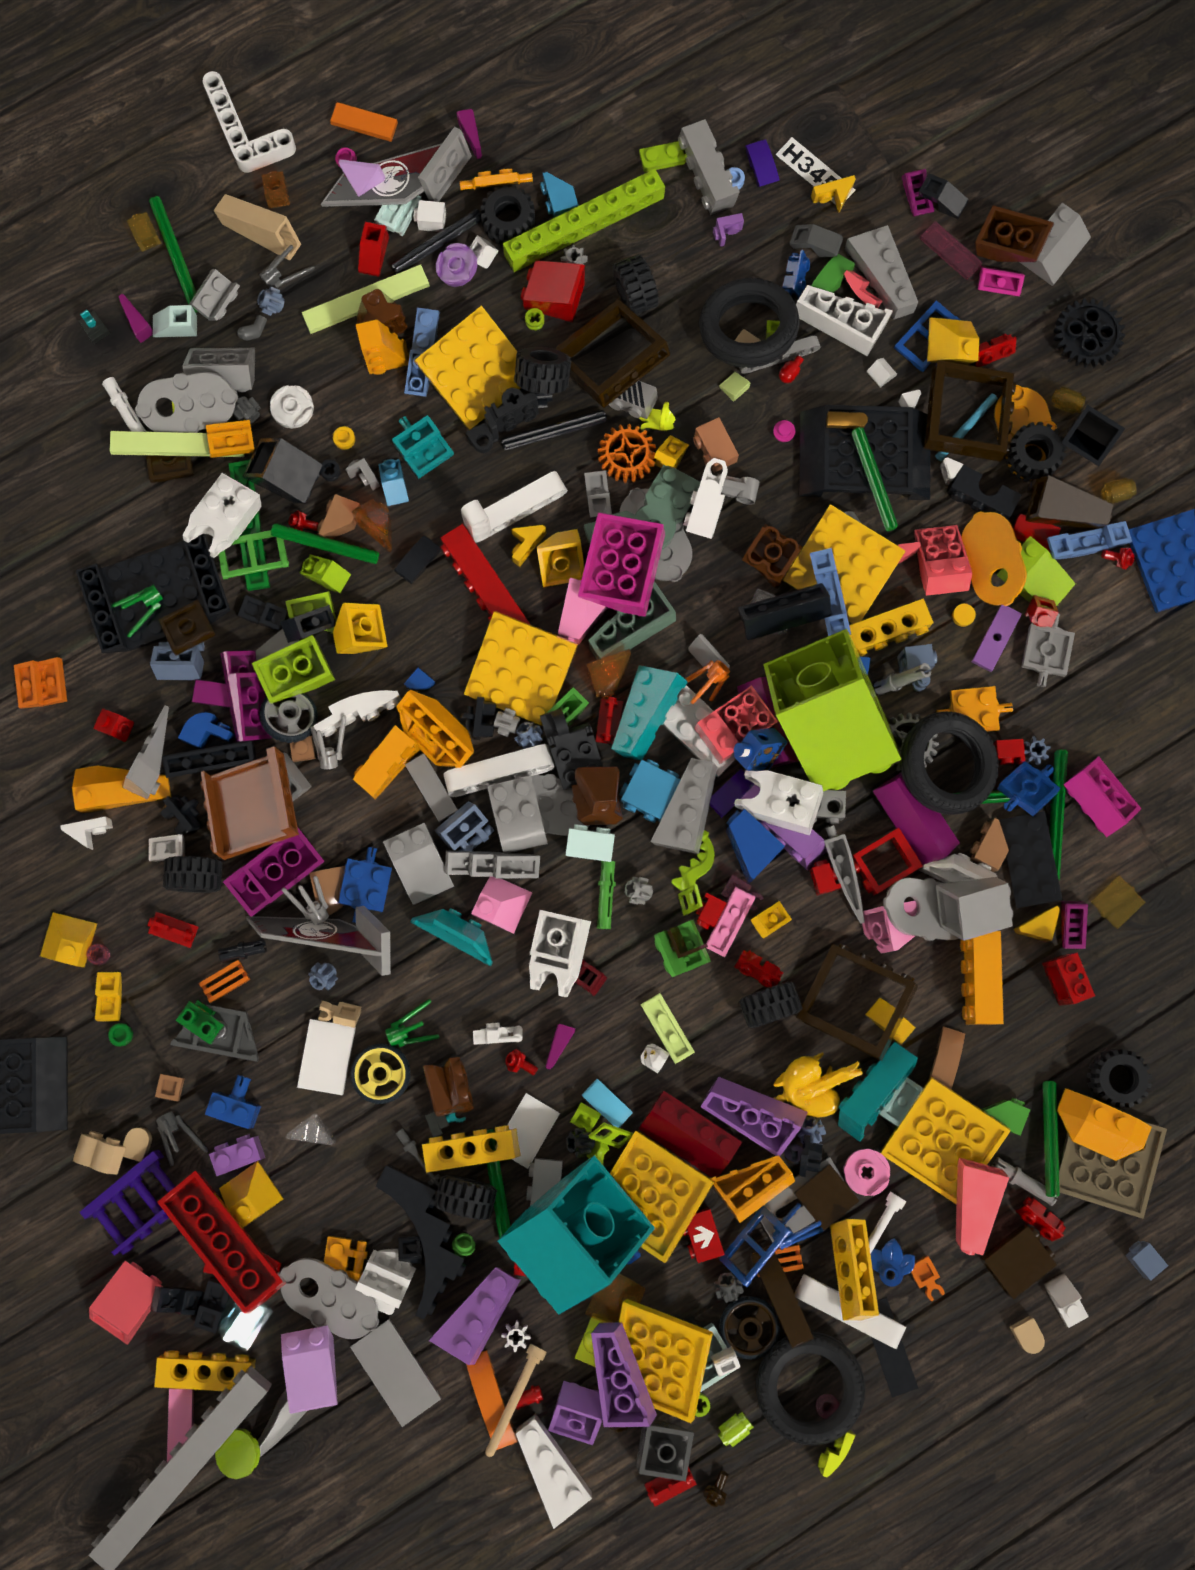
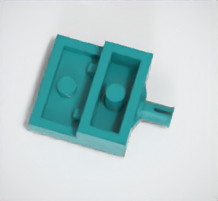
M428 415L414 425L409 422L406 416L403 417V420L402 418L399 420L405 431L394 437L392 441L418 479L454 455V452Z

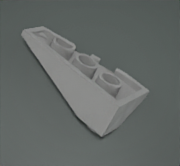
M166 705L157 718L150 736L146 738L141 751L135 758L123 784L124 789L147 800L150 794H156L161 784L157 780L160 774L169 707Z

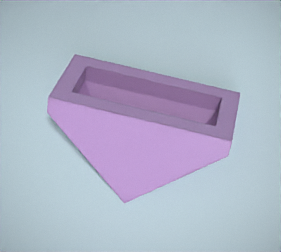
M339 160L342 171L358 196H361L385 180V175L379 164Z

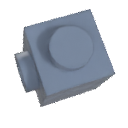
M1145 1241L1134 1243L1129 1248L1130 1252L1125 1255L1142 1277L1150 1281L1168 1267L1167 1263L1153 1246Z

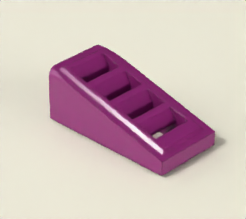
M472 109L456 112L458 125L477 159H480L482 153L474 112Z
M926 169L905 173L902 176L913 217L934 212L933 202L926 198L916 201L915 197L919 196V192L914 193L913 190L921 188L927 177ZM919 180L920 183L912 185V181ZM926 203V208L917 209V205Z
M124 294L119 295L120 303L134 335L140 343L144 342L153 335L152 328Z
M1061 901L1062 948L1086 949L1087 903L1083 901ZM1070 909H1078V913H1070ZM1070 918H1079V922H1070ZM1069 928H1079V931H1069ZM1069 937H1079V941H1069Z
M562 1024L557 1025L545 1066L547 1069L551 1070L573 1036L575 1028Z

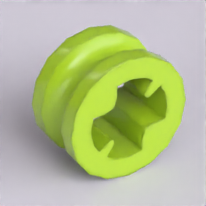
M538 308L528 310L525 314L526 326L535 331L543 327L545 321L543 312ZM531 316L534 318L539 316V322L534 321L532 323Z
M700 1393L699 1399L702 1402L705 1401L706 1405L702 1406L703 1410H696L695 1416L697 1417L705 1416L710 1410L708 1397Z

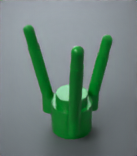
M154 585L112 604L113 607L121 605V608L125 609L142 600L146 607L152 606L127 634L129 638L155 610L161 607L159 602L163 598Z
M430 999L400 1020L392 1023L391 1028L385 1030L391 1046L398 1044L399 1047L407 1044L439 1038V1035L436 1034L406 1039L409 1037L408 1032L423 1026L424 1023L421 1021L408 1027L401 1025L431 1003Z

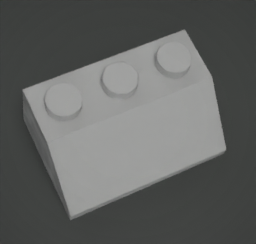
M1063 202L1048 220L1054 222V226L1037 262H1020L1051 286L1056 283L1091 238L1081 216Z
M190 348L183 363V373L188 375L212 372L226 379L231 387L238 392L252 390L255 381V348Z

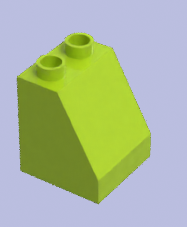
M844 629L763 664L775 714L811 783L822 785L823 792L828 789H842L851 780L870 772H884L890 768L892 763L901 760L891 728L848 629Z

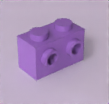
M250 1134L237 1138V1144L229 1146L227 1142L214 1147L215 1152L209 1154L216 1176L266 1158L259 1137L251 1138Z

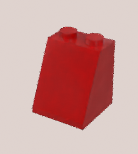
M535 261L534 267H530L528 270L527 280L529 282L527 288L523 287L520 299L523 300L524 309L538 308L544 315L573 322L585 285V265Z

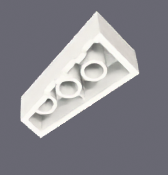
M807 285L796 304L799 319L866 356L870 353L893 310L886 308L885 310L875 308L873 304L866 303L864 305L854 302V299L849 297H837L832 292Z
M535 1413L517 1428L516 1436L554 1529L592 1499V1491Z

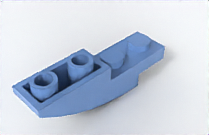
M417 308L405 394L427 396L430 381L414 360L437 342L440 314L438 310Z

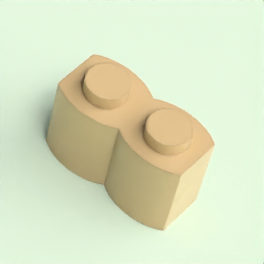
M90 1131L89 1134H81L73 1161L102 1173L117 1175L126 1147L120 1145V1140L111 1137L104 1139L102 1133Z

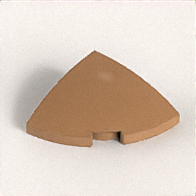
M345 866L309 873L315 901L320 903L313 879L314 876H317L324 899L329 906L326 909L329 915L337 912L344 906V904L338 903Z

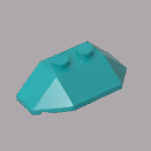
M452 908L449 911L441 909L411 919L410 922L490 967L492 966L493 961L485 933L480 929L482 925L470 919L469 922L461 919L462 914Z

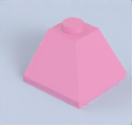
M489 877L471 914L514 934L532 892L501 878Z

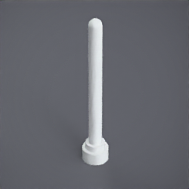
M892 1192L888 1194L886 1198L887 1203L885 1204L887 1207L868 1238L870 1254L895 1211L898 1212L906 1203L904 1199Z

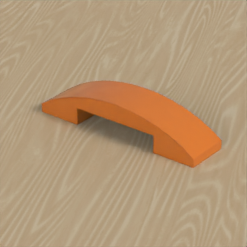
M485 1350L481 1352L475 1365H467V1369L480 1411L491 1438L505 1410V1404L494 1375L495 1371L488 1351ZM511 1419L496 1450L518 1442Z

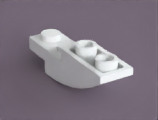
M388 690L371 691L350 696L329 706L328 708L332 715L315 724L314 728L316 731L320 730L322 736L328 737L337 731L336 728L340 726L343 715H346V725L354 722L358 715H360L363 722L366 720L372 721L379 717V713L386 708L391 710L396 707L401 697L398 691Z

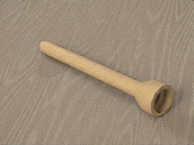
M532 1344L529 1345L526 1351L528 1354L526 1357L528 1359L485 1450L488 1457H492L495 1454L536 1364L539 1365L540 1360L543 1361L547 1353Z

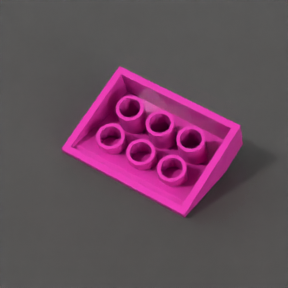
M598 513L578 597L623 613L646 617L665 538L664 525Z

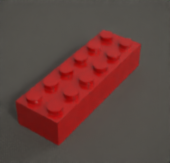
M195 1170L157 1202L245 1315H250L287 1283L201 1173Z

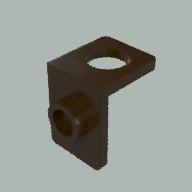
M678 926L667 929L670 937V946L676 952L678 959L708 947L707 944L688 951Z

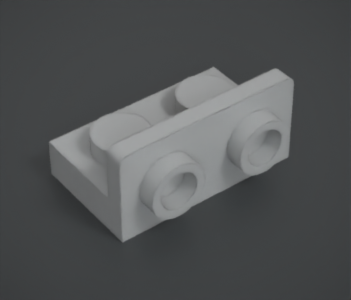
M212 269L189 305L209 321L220 320L227 311L225 308L229 302H232L237 297V290L240 285L232 283L216 269Z

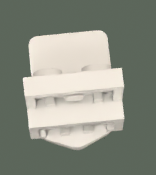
M398 1249L373 1250L355 1290L375 1298L378 1311L391 1315L395 1307L399 1309L416 1268L412 1267L411 1263L399 1261Z

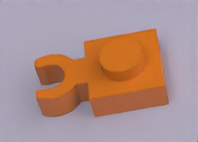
M926 1255L917 1260L911 1275L918 1288L926 1287L925 1294L930 1301L934 1300L931 1295L933 1289H938L939 1293L944 1295V1289L935 1283V1280L940 1278L930 1257Z

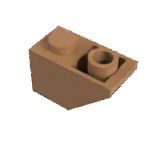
M335 494L333 500L330 499L326 506L327 514L325 519H322L318 525L317 531L319 536L333 539L354 530L362 512L360 503Z
M994 818L984 823L980 830V833L983 834L980 841H975L970 850V853H972L971 860L977 864L983 863L991 867L992 872L1000 869L1009 851L1000 822Z

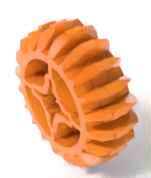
M629 423L627 429H623V426L620 424L619 431L612 427L611 435L608 433L604 434L605 440L600 441L602 448L598 449V454L601 455L598 461L603 463L602 470H608L607 476L610 477L615 474L616 481L623 477L624 483L627 482V478H631V481L634 483L636 476L643 479V472L650 473L649 467H654L655 465L653 459H655L656 453L653 451L656 450V445L651 444L653 441L652 436L646 437V430L639 433L640 427L636 426L632 430ZM629 440H633L639 444H631ZM618 441H621V446L615 449L614 452L609 453L611 447ZM625 447L626 451H628V453L630 454V461L626 453H624ZM645 454L642 462L634 466V460L639 458L640 455ZM621 462L626 466V468L618 466L615 463Z

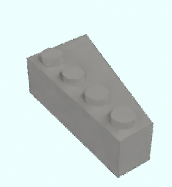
M691 758L652 837L651 843L657 846L699 854L718 768L713 762Z

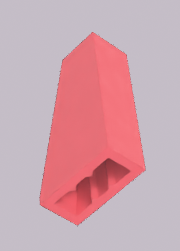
M959 1157L957 1171L956 1242L961 1251L968 1255H975V1253L983 1255L1009 1177L1003 1169Z

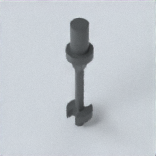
M402 1128L396 1133V1136L404 1145V1151H408L415 1156L426 1172L425 1162L418 1154L415 1146L417 1143L415 1140L412 1141ZM427 1172L431 1178L428 1184L431 1186L434 1183L438 1188V1180L441 1176L439 1174L434 1176L432 1172Z

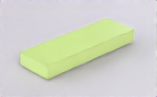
M660 993L640 1004L675 1064L695 1053Z

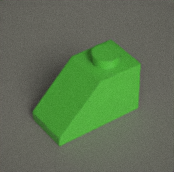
M1012 1098L1011 1101L1002 1100L981 1109L1009 1127L1011 1133L1020 1136L1030 1109L1024 1107V1102Z

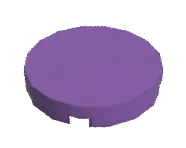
M461 243L447 246L446 250L438 255L436 261L437 275L445 284L452 287L463 286L469 282L477 269V257L474 251Z

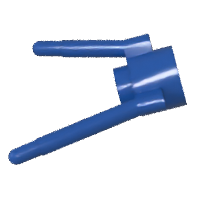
M797 1203L781 1220L784 1225L801 1207V1204ZM818 1221L794 1234L792 1232L779 1246V1249L783 1250L792 1244L823 1232L824 1230L821 1227L815 1229L822 1222ZM773 1226L775 1232L771 1235L775 1241L781 1232Z

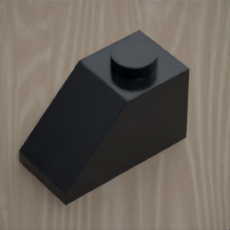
M330 605L280 622L288 643L335 627L336 624Z

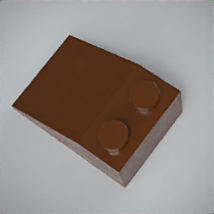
M993 205L975 242L977 256L997 262H1037L1054 226V222Z

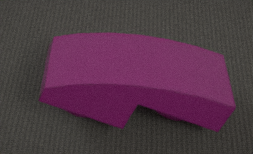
M195 680L192 702L230 708L226 684Z

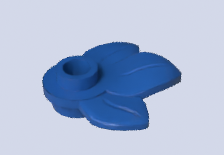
M895 1239L888 1241L883 1247L882 1252L874 1248L870 1254L872 1269L880 1273L881 1281L890 1287L899 1285L903 1280V1276L911 1273L915 1266V1256L911 1254L903 1255L901 1246ZM889 1270L895 1273L894 1279L888 1278L887 1272Z

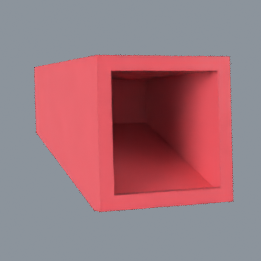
M124 1261L89 1307V1319L128 1345L151 1311L155 1286H163L161 1285V1280L157 1277L145 1275L142 1272L143 1269L134 1262L129 1264Z

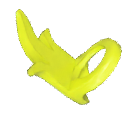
M664 402L662 410L652 409L647 419L640 417L641 421L646 422L641 425L640 430L642 431L645 428L662 431L674 429L673 423L676 419L669 410V402Z

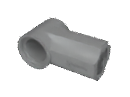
M726 476L721 494L736 498L740 503L752 505L755 504L760 482L751 477H741L739 479Z

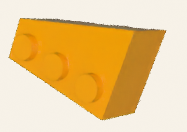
M379 320L356 324L361 350L369 374L379 375L385 373L386 370L408 365L409 352L404 339H398V335L395 332L390 333L389 328Z
M779 1155L751 1164L750 1167L738 1171L736 1169L730 1171L729 1174L717 1178L716 1176L710 1178L714 1181L712 1187L739 1223L795 1182L793 1173Z

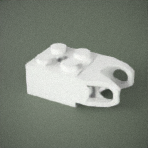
M713 458L707 463L698 492L693 491L690 504L694 505L692 512H687L683 525L687 526V532L710 539L713 538L725 495L721 494L728 471L725 461ZM714 463H720L723 467V472L719 476L711 473V466Z
M221 473L191 513L188 526L183 533L184 541L189 543L202 534L213 536L209 552L210 556L215 558L220 552L229 548L235 539L239 538L260 510V494Z
M746 770L744 774L745 779L759 786L760 792L752 799H736L735 807L741 810L746 809L755 819L765 821L768 824L810 835L823 797L822 785L768 770ZM792 802H798V805L795 804L794 807L790 806Z
M540 910L530 951V989L540 990L546 977L550 973H554L558 980L559 996L568 997L572 986L579 976L591 921Z

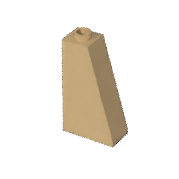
M227 194L223 196L214 209L222 225L278 255H281L290 245H293V249L285 257L287 260L292 259L301 245L289 220L284 215Z

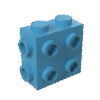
M647 759V761L641 760L639 765L634 764L629 774L632 776L629 785L626 783L623 785L619 795L622 796L621 803L624 804L623 807L633 813L637 810L644 814L643 818L655 823L656 821H661L681 779L678 778L679 775L668 769L665 772L658 768L659 764Z

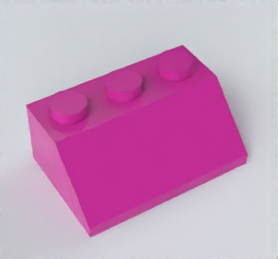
M1099 756L1064 784L1068 794L1076 799L1081 805L1082 811L1089 815L1098 831L1106 837L1126 825L1141 810V807Z

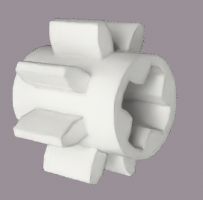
M516 1320L515 1326L511 1327L509 1324H506L508 1333H502L501 1335L502 1338H507L505 1348L511 1345L514 1347V1352L517 1351L519 1346L525 1349L527 1345L524 1339H531L530 1334H525L528 1325L521 1327L518 1320ZM514 1331H518V1334L523 1337H519L518 1341H514V1337L510 1335H513Z

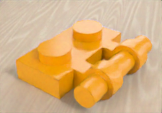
M328 1236L324 1263L336 1270L341 1269L345 1271L348 1277L358 1282L363 1273L364 1259H367V1242L358 1241L357 1249H351L352 1239ZM349 1257L355 1258L353 1270H347Z

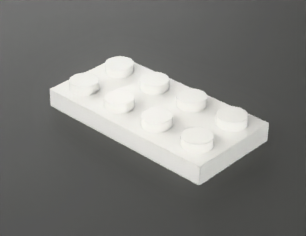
M686 685L677 695L678 700L675 705H672L665 716L667 719L663 726L699 760L713 762L718 767L716 776L719 777L736 758L733 755L722 764H719L694 728L697 722L708 716L713 710L700 698L694 704H691L690 701L696 694Z

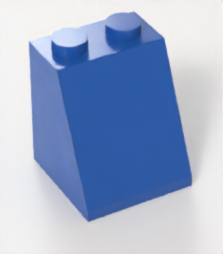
M744 809L741 813L737 810L728 819L727 824L729 826L726 829V833L746 881L751 883L785 846Z

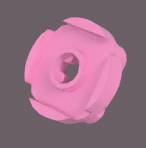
M868 1148L859 1149L847 1158L843 1166L844 1179L848 1187L857 1194L864 1196L877 1195L889 1183L890 1166L881 1153ZM864 1166L873 1169L870 1172L871 1178L861 1176Z

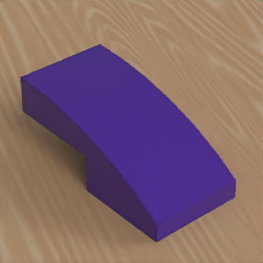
M766 139L746 145L745 148L750 167H753L757 186L761 187L780 181Z
M742 769L711 796L710 806L721 818L735 806L736 799H741L755 785L753 782L745 779V772Z

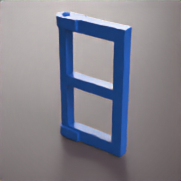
M938 301L934 302L894 346V349L921 372H924L931 362H927V359L923 362L908 350L904 344L916 331L928 339L929 331L922 324L934 311L938 312L945 319L960 320Z
M762 1206L719 1260L744 1286L748 1287L792 1231L765 1206ZM764 1216L781 1232L767 1251L749 1236ZM744 1241L761 1256L747 1275L730 1260Z

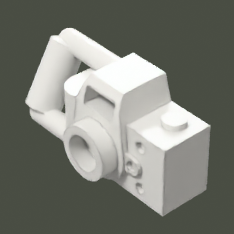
M488 1023L485 1029L473 1031L474 1045L520 1042L523 1038L521 1026L500 1027V1023Z

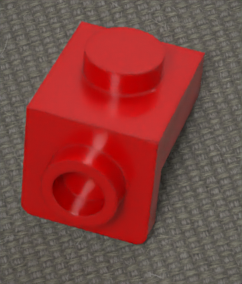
M102 708L93 729L126 742L134 722Z

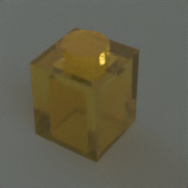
M147 212L136 214L127 220L142 252L162 244Z

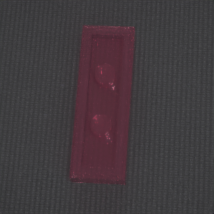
M936 221L920 237L927 246L966 280L983 264L981 260Z

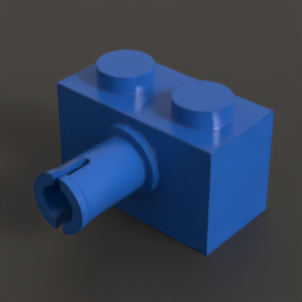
M237 1075L231 1094L212 1092L205 1115L246 1129L254 1128L261 1106L244 1099L251 1079Z

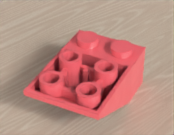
M952 525L914 530L915 542H920L921 545L917 551L925 595L969 591L972 570L958 526Z
M751 685L697 722L694 729L719 764H722L734 755V746L737 743H741L749 731L771 728L778 721Z

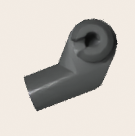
M257 315L253 325L238 329V337L243 340L259 338L267 319Z

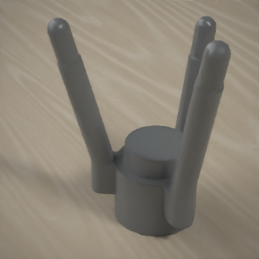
M290 245L259 276L269 288L270 286H275L278 289L284 283L314 270L315 267L310 266L280 280L279 277L282 275L276 267L293 249V245Z
M168 1112L156 1119L159 1126L157 1129L161 1135L170 1166L174 1165L167 1136L174 1151L178 1152L179 1148L172 1134L179 1129L177 1125H180L205 1153L208 1152L207 1147L183 1122L180 1115L175 1116L173 1112Z

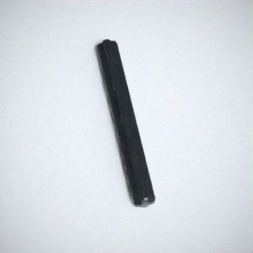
M479 209L473 210L391 264L393 271L396 274L405 271L482 221L481 211Z
M604 410L504 437L502 438L503 448L510 450L605 423L607 420Z

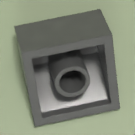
M653 1420L650 1427H642L636 1460V1468L639 1474L686 1481L694 1432L660 1420Z

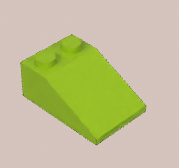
M1030 536L1022 545L1021 555L1026 567L1027 577L1020 595L1029 603L1033 595L1054 600L1057 606L1074 587L1075 582L1060 564L1053 559L1049 551ZM1001 569L997 576L1006 582L1008 573L1005 569Z
M313 635L252 663L270 704L317 689L335 680L320 645Z

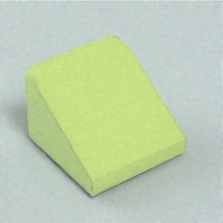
M734 372L719 387L734 402L749 389L750 382Z

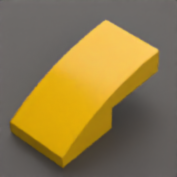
M97 972L95 1020L120 1021L122 998L121 973Z

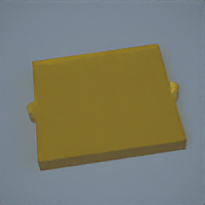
M1120 875L1091 901L1102 913V918H1106L1116 929L1121 927L1146 902L1134 891L1135 888L1131 887Z

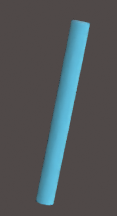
M991 393L952 437L962 439L997 401V396ZM939 451L935 457L942 461L949 453Z

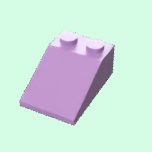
M328 1325L281 1334L282 1361L290 1414L338 1405L334 1338Z

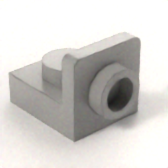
M364 458L352 461L345 469L350 479L359 475L365 486L369 484L372 491L380 487Z

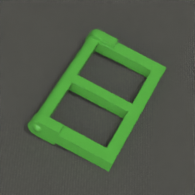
M271 530L239 536L232 545L247 542L252 567L229 571L224 550L219 553L223 580L266 570L289 567L284 539L276 537L281 561L258 565L253 541L274 537L271 535Z

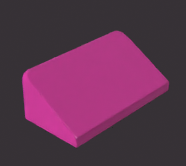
M981 266L977 289L1020 297L1025 274Z

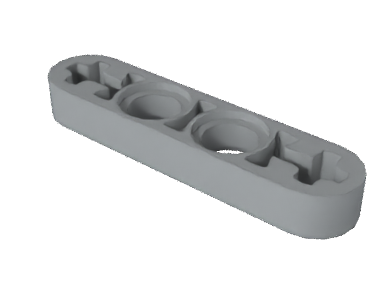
M817 336L794 341L790 349L778 360L760 367H740V370L743 374L792 360L797 355L802 357L818 351L821 346Z

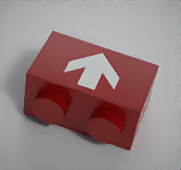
M708 1207L698 1210L685 1230L684 1236L689 1235L691 1244L687 1245L691 1259L696 1258L697 1263L723 1256L724 1251L711 1209Z

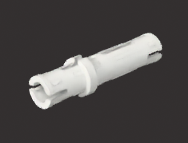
M109 377L105 379L102 385L111 398L110 402L113 406H116L130 431L147 432L130 406L126 393L122 392L115 378Z

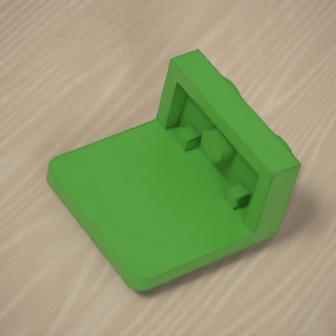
M694 920L678 926L688 951L704 945ZM667 930L654 935L655 946L661 952L664 959V968L672 977L711 962L706 948L678 959L676 952L670 946V937Z

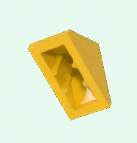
M1058 905L1049 908L1014 929L1015 933L1046 942L1052 941L1060 911Z

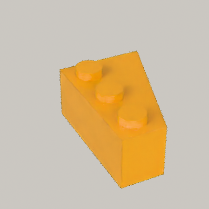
M395 725L381 744L370 754L366 763L356 769L353 780L376 800L402 771L405 764L409 763L420 749L416 742Z

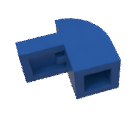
M205 712L198 713L189 718L178 738L196 748L204 749L210 735L229 743L232 742L235 735L229 731V726L220 722L217 723L218 718L214 714Z

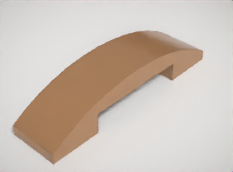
M942 1027L929 1079L933 1077L952 1089L963 1049L965 1033Z

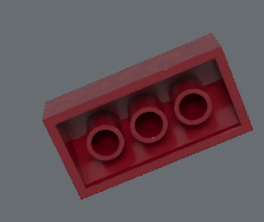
M664 1090L638 1128L712 1178L715 1176L716 1178L719 1177L742 1143Z

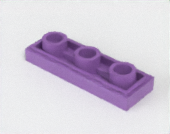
M1000 605L971 662L992 672L1022 613L1008 606ZM993 636H997L999 641H995Z

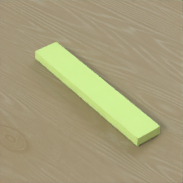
M418 265L306 310L302 314L312 334L357 316L362 296L375 289H380L392 300H397L430 285L422 266Z
M110 432L111 455L210 456L207 433ZM244 454L221 457H244Z

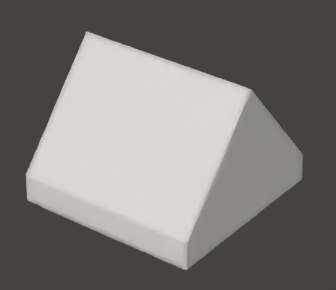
M884 358L877 359L867 370V373L880 388L897 375Z
M915 390L903 393L898 401L900 406L915 408L921 391Z
M948 457L944 458L940 465L946 485L951 484L963 466L962 463Z
M732 1346L710 1356L719 1377L740 1368Z

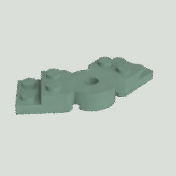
M663 465L644 498V507L640 508L635 515L629 511L612 515L663 524L665 538L662 549H664L671 543L674 537L676 524L682 523L692 505L690 501L693 491L698 492L701 482L674 467ZM596 521L584 524L589 546Z

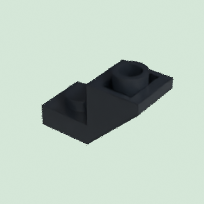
M930 173L919 190V196L938 203L939 212L959 219L968 203V198L949 181Z

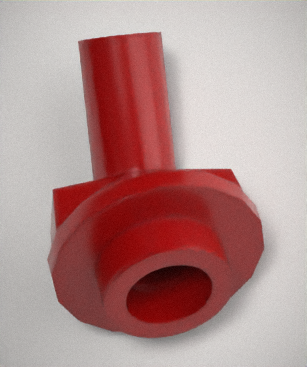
M297 510L294 514L290 515L289 526L291 528L303 531V528L314 531L318 530L319 523L307 520L306 514Z
M1121 548L1119 553L1104 549L1101 554L1102 558L1117 561L1116 566L1124 570L1132 566L1134 562V553H1132L1131 548Z
M517 1049L510 1052L505 1060L507 1069L510 1072L517 1073L522 1068L534 1076L538 1068L524 1060L526 1055Z

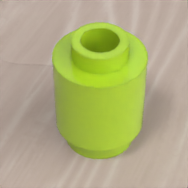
M743 1412L738 1415L736 1413L718 1427L721 1431L718 1436L725 1446L730 1444L734 1447L750 1434V1430L754 1427Z

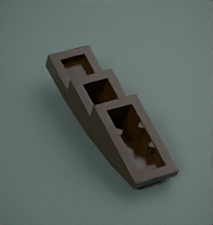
M757 1252L751 1255L755 1265L761 1258ZM774 1252L758 1274L793 1349L814 1338Z

